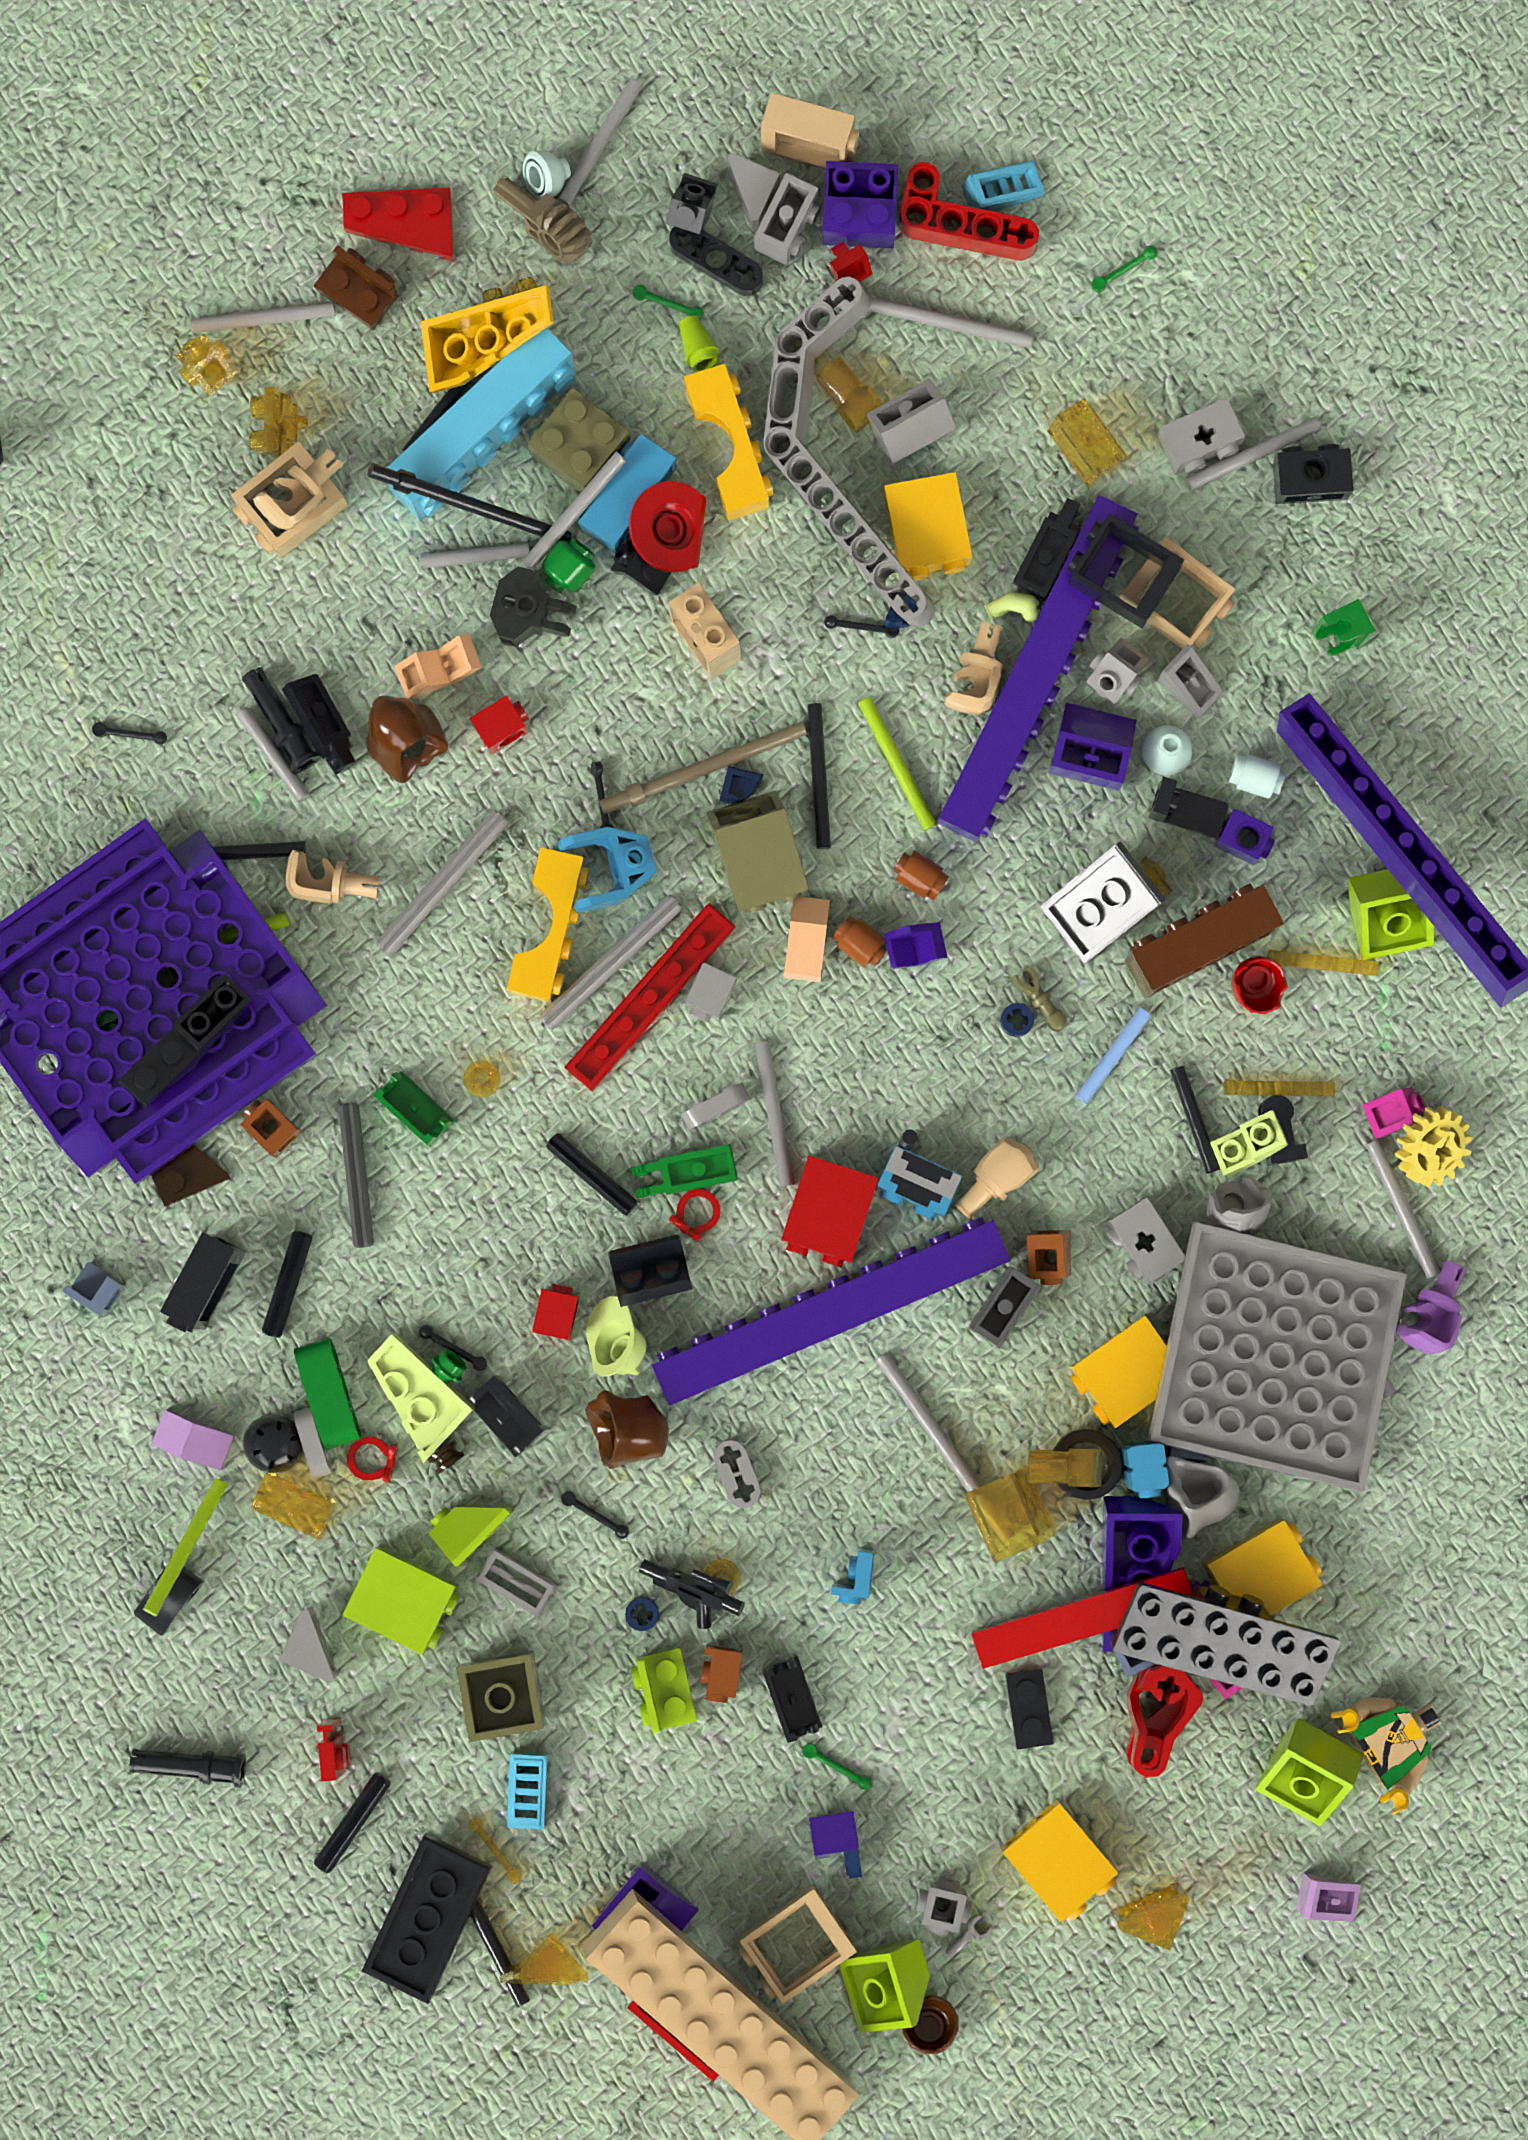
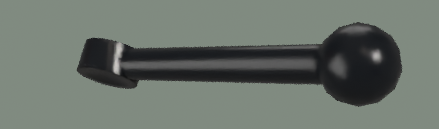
M829 615L824 619V625L828 629L844 627L885 633L888 638H895L899 634V628L839 620L834 615Z
M101 722L95 723L92 727L93 734L99 738H103L106 735L152 740L157 745H163L167 741V735L163 731L146 733L108 728Z
M600 761L592 762L591 773L595 777L599 801L605 799L602 781L603 765ZM599 803L602 825L600 826V828H614L613 825L609 823L608 813H603Z
M429 1325L420 1327L419 1335L421 1338H430L448 1350L453 1351L458 1356L472 1363L473 1368L477 1371L486 1369L487 1360L484 1357L471 1355L434 1333Z
M571 1491L562 1494L561 1501L564 1505H573L613 1530L617 1538L625 1539L628 1537L629 1529L626 1525H617L577 1500L576 1495Z

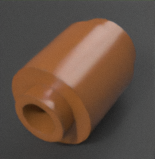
M916 850L911 855L904 852L893 871L899 874L895 881L923 899L927 896L933 901L950 877L942 872L943 867Z
M851 915L842 923L832 939L839 943L837 947L863 968H866L869 963L875 967L887 953V949L884 947L886 943L885 938L862 919L856 920Z

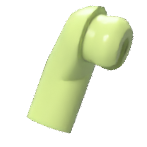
M1015 591L1008 592L985 605V609L992 621L1011 611L1021 613L1022 618L1026 621H1033L1038 618L1041 612L1038 607L1039 601L1033 595Z

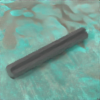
M345 1103L339 1105L338 1109L354 1247L365 1248L373 1246L374 1239L360 1110L357 1103Z

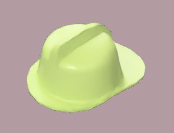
M617 1296L604 1298L593 1308L586 1326L587 1342L594 1372L604 1377H609L613 1374L638 1375L641 1372L640 1363L646 1353L647 1343L645 1337L634 1326L628 1305L620 1307Z

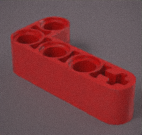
M919 162L910 169L899 220L901 232L906 237L1017 261L1029 259L1034 254L1039 239V230L1032 220L937 200L940 183L938 169L928 162ZM925 178L932 183V186L927 189H920L914 182L917 179ZM918 212L925 217V220L919 224H914L907 219V216L910 213ZM948 219H953L960 224V228L955 231H949L943 227L942 223ZM981 227H990L996 234L993 237L984 238L978 234L977 230ZM1003 230L1008 231L1006 241H1001ZM1019 235L1026 236L1025 244L1017 243Z

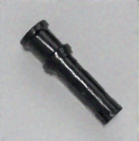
M258 667L256 671L252 669L242 677V681L251 692L254 700L275 733L274 743L285 752L291 762L290 769L293 774L312 767L320 760L321 756L310 747L304 737L305 730L302 725L294 723L276 691L268 681L262 667Z
M134 1748L131 1752V1755L134 1757H130L129 1763L130 1773L199 1778V1781L203 1782L204 1785H210L212 1781L233 1783L236 1788L242 1787L246 1773V1755L241 1753L237 1757L215 1755L214 1751L203 1752L202 1755H189Z

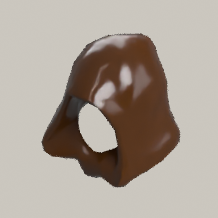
M388 695L379 696L373 701L369 713V734L366 738L367 749L370 756L380 764L384 772L397 782L402 784L407 782L418 766H428L434 757L448 750V743L440 722L427 705H416L408 698ZM425 737V746L418 756L402 758L403 751L419 739Z
M604 1390L598 1394L596 1399L588 1403L585 1412L593 1433L599 1442L598 1447L603 1466L614 1469L626 1463L654 1459L665 1454L669 1438L668 1421L648 1395L637 1398H622L611 1391Z

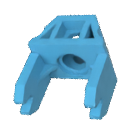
M604 827L559 839L560 842H557L559 851H569L591 845L603 846L615 887L607 893L576 901L574 904L576 913L623 903L657 872L649 840L645 835ZM629 857L634 858L637 864L632 863Z

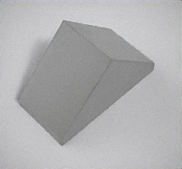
M732 153L726 155L727 169L751 231L754 233L757 231L780 185V173Z
M1188 644L1167 665L1157 680L1158 683L1198 718L1223 693V690L1197 653Z
M312 1606L300 1612L279 1661L328 1682L339 1675Z

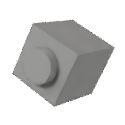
M703 963L685 1000V1006L691 1008L689 1015L706 1023H709L711 1018L719 1021L737 983V978Z

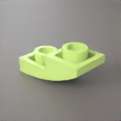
M1273 1110L1239 1125L1240 1129L1210 1142L1225 1177H1230L1251 1167L1288 1145Z

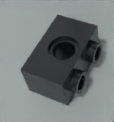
M1327 444L1319 446L1318 450L1304 451L1303 447L1292 446L1282 449V452L1277 453L1273 460L1276 504L1348 500L1354 491L1350 448L1340 449L1338 444ZM1307 466L1316 467L1321 473V478L1318 480L1308 478L1304 473V468Z

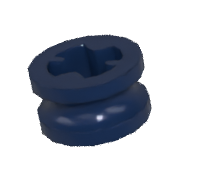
M1020 1003L1011 1004L1006 1007L1000 1019L1003 1031L1009 1036L1016 1038L1026 1035L1034 1023V1016L1030 1008ZM1012 1011H1020L1021 1017L1027 1018V1026L1022 1024V1030H1014V1025L1007 1023V1015L1012 1017Z
M638 1597L632 1600L625 1612L626 1622L637 1631H647L654 1627L659 1616L658 1606L647 1597ZM641 1603L645 1604L646 1610L653 1613L652 1619L647 1618L646 1621L648 1623L643 1625L639 1624L638 1618L632 1617L631 1614L632 1609L637 1610V1604Z

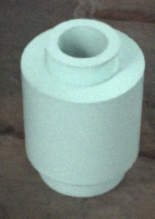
M1237 754L1228 782L1235 784L1236 789L1270 799L1272 793L1279 794L1284 782L1285 773L1280 772L1281 764L1247 754L1246 757Z

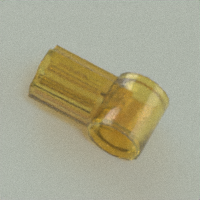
M840 357L832 359L816 375V380L837 404L841 417L855 433H858L870 423L866 413L883 405L873 389L868 385L863 386Z
M1068 1448V1451L1029 1450L1028 1482L1068 1483V1486L1101 1487L1102 1449Z

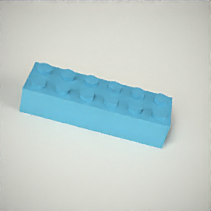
M545 328L500 360L387 468L395 471L403 469L415 473L418 479L455 492L460 491L469 482L470 477L468 475L478 466L483 468L488 465L496 455L495 450L504 441L510 443L522 431L521 425L530 417L534 419L541 415L549 404L547 401L556 392L562 394L572 385L575 380L573 376L576 374L572 353L548 328ZM387 484L390 491L419 521L426 515L428 517L435 515L444 504L413 492L407 495L394 490L393 485Z

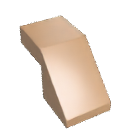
M470 634L459 635L436 650L415 652L395 665L405 697L408 699H413L460 682L482 668Z
M799 897L793 900L784 978L820 982L830 900Z

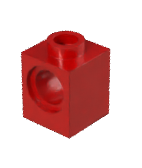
M507 695L469 718L491 755L528 733L527 727L524 722L529 720L528 715L519 701L512 704Z
M551 1284L550 1291L541 1289L532 1333L571 1340L580 1298L572 1295L573 1288Z

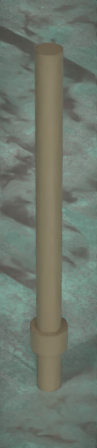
M799 722L646 783L640 784L639 781L625 786V791L599 800L600 806L604 814L629 804L632 807L645 803L647 797L807 735L803 723Z

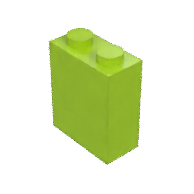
M378 1546L375 1547L342 1616L423 1655L428 1647L435 1650L444 1632V1629L439 1627L444 1614L452 1615L460 1599V1595L455 1593L458 1584Z

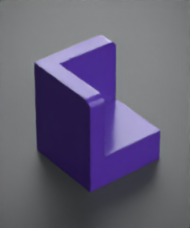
M940 922L908 925L884 934L892 969L924 966L948 958Z
M854 1811L809 1818L815 1860L829 1858L830 1854L855 1851L859 1848Z

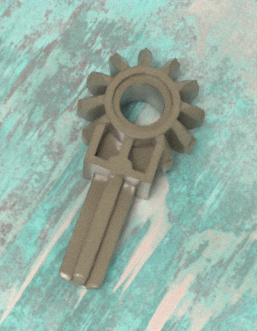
M500 178L497 181V185L493 189L494 194L524 217L527 234L540 243L556 261L570 265L574 261L579 260L588 251V248L592 245L591 232L584 224L585 221L578 216L577 211L570 209L568 204L558 202L548 193L539 200H536L509 178Z

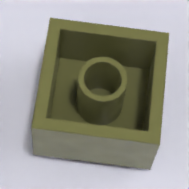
M572 387L527 445L532 457L581 493L616 451L621 453L631 438L630 432Z
M534 1650L462 1663L456 1667L469 1742L544 1729L546 1719Z

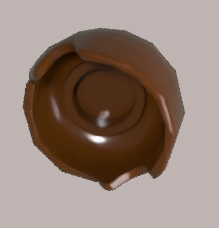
M928 1995L924 1997L917 2025L912 2028H902V2033L912 2049L925 2055L939 2054L946 2051L954 2043L959 2033V2017L950 2002L937 1995Z

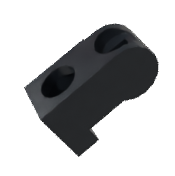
M1282 1095L1268 1097L1260 1104L1258 1116L1273 1110L1288 1145L1267 1157V1166L1307 1159L1306 1144L1295 1145L1291 1125L1294 1115L1292 1102Z

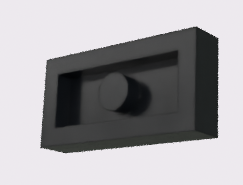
M1040 1668L1005 1674L1016 1749L1054 1744L1043 1670Z

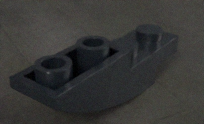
M224 974L172 1024V1029L119 1079V1084L146 1109L170 1085L173 1087L208 1052L251 1003L252 998Z

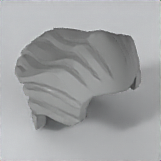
M1246 1176L1238 1182H1223L1215 1189L1209 1199L1207 1218L1215 1227L1253 1236L1258 1233L1259 1229L1265 1225V1221L1268 1219L1272 1199L1271 1188L1265 1190L1252 1176Z

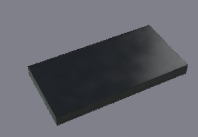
M425 1833L363 1966L362 1972L429 2004L493 1866Z

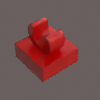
M842 241L830 249L836 259L829 263L835 282L844 277H851L860 283L873 275L867 252L860 244L849 250Z

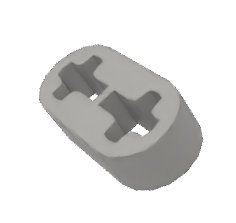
M740 1083L688 1109L681 1114V1117L687 1129L691 1131L745 1104L751 1098L743 1083Z
M308 1407L294 1412L296 1428L312 1477L318 1479L332 1474L328 1451L324 1449L311 1408Z
M725 1440L715 1449L714 1460L727 1496L731 1503L737 1507H751L758 1501L761 1492L751 1461L743 1444L736 1440ZM731 1446L733 1451L740 1450L741 1456L736 1459L740 1471L733 1473L728 1462H721L720 1457L725 1454L724 1447ZM742 1475L746 1485L752 1484L755 1491L750 1493L751 1500L744 1502L742 1497L735 1498L733 1491L738 1489L735 1477Z

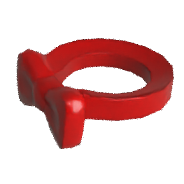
M704 1189L688 1191L681 1197L677 1205L676 1216L671 1215L669 1222L678 1227L682 1233L687 1234L695 1242H699L702 1238L699 1234L711 1230L720 1218L718 1199ZM703 1197L711 1203L713 1215L706 1224L690 1228L684 1223V1207L691 1198Z
M363 1437L361 1440L355 1441L349 1448L347 1453L349 1470L355 1477L361 1480L374 1481L382 1478V1481L385 1483L391 1482L399 1446L396 1444L388 1446L383 1440L376 1437ZM366 1444L377 1446L387 1456L386 1467L373 1473L361 1471L355 1463L357 1450Z

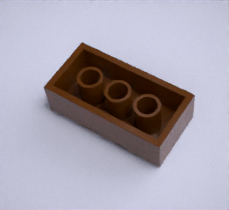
M1251 883L1231 893L1232 895L1227 898L1228 902L1221 906L1218 900L1198 910L1199 912L1194 915L1196 919L1188 922L1186 917H1183L1166 926V929L1162 931L1163 936L1155 939L1154 935L1150 934L1133 943L1134 946L1129 948L1131 953L1124 961L1144 999L1278 930L1284 922L1264 884L1255 889Z

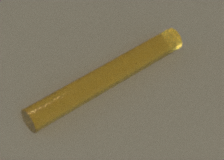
M1277 950L1268 951V957L1272 958L1280 966L1377 976L1379 971V962Z
M1224 1080L1223 1094L1334 1097L1335 1082Z

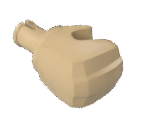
M326 449L306 470L294 465L288 471L291 479L277 478L273 482L275 486L287 492L286 501L277 500L265 491H262L253 498L256 507L276 527L286 530L294 528L320 504V501L324 498L320 486L338 469L343 467L339 458L332 460L336 455L331 450Z
M980 622L974 651L961 654L960 664L965 666V668L954 674V682L970 681L974 688L965 692H948L944 705L950 709L971 715H981L992 709L1003 668L1002 663L994 658L999 638L1003 631L1001 626L994 624L990 638H988L991 623Z
M292 850L290 853L285 881L286 888L293 898L328 904H340L345 894L378 899L379 890L377 888L364 886L380 887L381 876L350 873L348 868H346V861L337 860L334 868L329 859L323 857L321 861L325 875L322 879L316 880L310 870L306 853L298 850Z
M1011 1137L1001 1139L972 1170L977 1175L975 1178L977 1182L954 1205L971 1220L992 1197L995 1199L999 1197L1004 1201L1008 1197L1006 1193L1021 1187L1040 1169L1032 1149Z

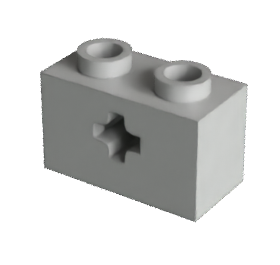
M1226 397L1161 426L1157 437L1175 475L1186 471L1187 475L1203 469L1207 465L1205 461L1217 456L1220 460H1223L1239 452L1238 447L1241 446L1245 434ZM1198 434L1202 438H1210L1207 445L1203 441L1196 442Z
M1148 1197L1140 1200L1106 1222L1110 1227L1106 1231L1108 1238L1117 1250L1123 1247L1130 1258L1126 1265L1137 1281L1143 1279L1146 1284H1150L1185 1261L1186 1256ZM1138 1233L1142 1237L1148 1235L1151 1237L1152 1242L1148 1244L1150 1252H1147L1145 1249L1138 1250L1135 1244L1139 1241Z

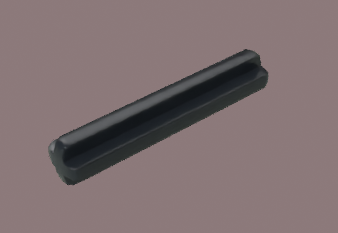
M556 1133L547 1142L546 1148L623 1215L627 1216L636 1207L638 1202L632 1195L561 1134Z
M298 1230L292 1232L262 1327V1333L275 1338L282 1336L312 1242V1235Z
M377 1772L372 1775L314 1860V1865L325 1873H330L390 1787L391 1782L384 1775Z

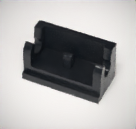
M494 1375L468 1399L471 1405L475 1407L474 1411L515 1458L546 1431L498 1375Z
M798 1656L763 1668V1675L787 1743L796 1741L803 1735L818 1732L819 1728H822V1724Z

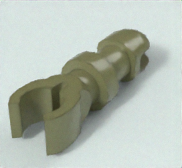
M1029 966L1024 968L1023 972L1030 978L1029 984L1022 983L1019 975L1013 976L1012 982L1014 986L1031 998V1006L1034 1009L1038 1008L1046 1018L1044 1021L1053 1031L1064 1029L1067 1019L1060 1009L1057 1010L1049 998L1052 997L1048 991L1044 992L1041 989L1039 977L1035 970Z

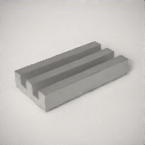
M497 1547L493 1548L475 1578L478 1582L538 1618L558 1584ZM496 1558L546 1587L545 1593L540 1592L494 1564ZM489 1570L540 1600L538 1605L531 1604L488 1578L486 1575Z

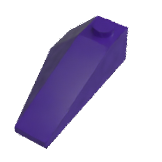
M1103 1496L1102 1591L1171 1571L1174 1560H1177L1181 1550L1182 1511L1147 1498H1139V1496ZM1111 1631L1102 1633L1103 1652H1114L1110 1645Z

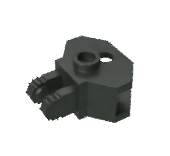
M516 567L499 580L490 617L502 644L517 647L533 634L542 635V632L563 637L569 636L571 632L570 627L564 623L546 620L548 610L564 615H574L577 606L550 598L549 593L541 591L532 570ZM508 603H515L511 608L505 607Z

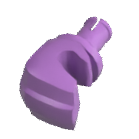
M1445 1261L1434 1289L1421 1290L1418 1296L1419 1302L1404 1306L1403 1311L1415 1312L1418 1317L1415 1325L1397 1326L1396 1333L1404 1342L1418 1351L1430 1355L1444 1352L1454 1346L1462 1321V1315L1460 1314L1462 1307L1454 1297L1463 1276L1466 1274L1467 1270L1465 1268H1461L1456 1263Z

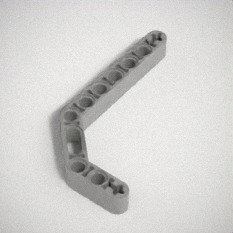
M844 277L831 285L777 334L764 431V449L894 611L911 626L922 627L928 624L934 616L935 610L932 600L805 446L815 359L862 319L871 306V298L864 287L856 279ZM851 294H853L855 298L853 301L849 302L847 298ZM836 306L841 310L839 314L834 310ZM830 316L829 323L824 328L817 329L819 320ZM802 340L801 348L794 353H790L791 345L796 341ZM797 375L798 384L794 411L789 417L782 418L786 382L790 377ZM786 440H790L788 450L778 454L779 445ZM812 466L810 476L805 480H799V474L802 469ZM827 493H833L832 502L825 507H821L820 502L823 496ZM855 519L853 530L843 534L842 527L845 522ZM871 546H877V553L874 558L865 561V551ZM892 573H899V580L896 585L887 588L885 582L888 576ZM907 595L916 602L919 608L914 613L910 605L903 599Z

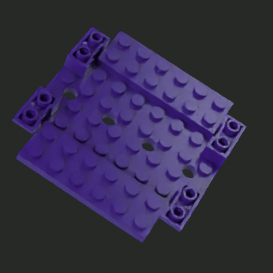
M144 818L0 921V1063L58 1145L88 1178L114 1159H117L134 1184L138 1185L317 1056L297 1027L328 1005L287 948L281 944L242 890L243 887L201 830H198L172 850H169L150 822ZM226 925H235L238 928L239 936L233 944L226 945L220 941V930ZM166 968H175L179 975L178 982L171 988H164L159 982L160 973ZM226 974L252 998L251 1003L208 1052L173 1087L170 1085L145 1109L119 1084V1079L172 1029V1024ZM106 1011H114L118 1016V1024L111 1031H103L99 1025L100 1016ZM53 1054L58 1061L57 1069L52 1074L44 1075L39 1069V1061L44 1055Z

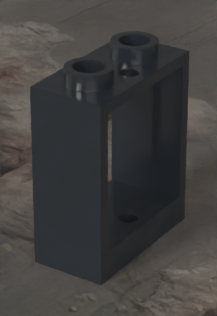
M1108 514L1103 523L1097 520L1086 537V540L1091 543L1084 554L1077 551L1067 567V570L1071 572L1068 584L1143 629L1178 574L1185 559L1111 514ZM1109 535L1162 567L1137 608L1084 577V574Z
M202 1232L160 1310L161 1313L169 1316L166 1323L183 1332L188 1331L192 1333L194 1329L205 1330L246 1251L216 1235Z

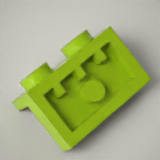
M681 1647L637 1657V1666L631 1667L635 1689L642 1688L646 1703L639 1704L644 1726L651 1725L652 1732L657 1733L663 1729L696 1722L697 1715Z

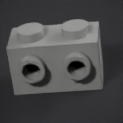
M785 173L754 235V250L785 265L788 264L792 255L797 257L806 239L802 234L807 224L813 225L821 210L822 205L818 204V188Z
M930 378L866 413L878 444L893 464L956 429L945 398Z

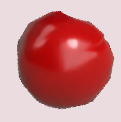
M1257 955L1241 962L1236 967L1231 980V988L1235 1000L1247 1011L1258 1014H1267L1277 1010L1281 1006V998L1288 988L1282 967L1270 957Z

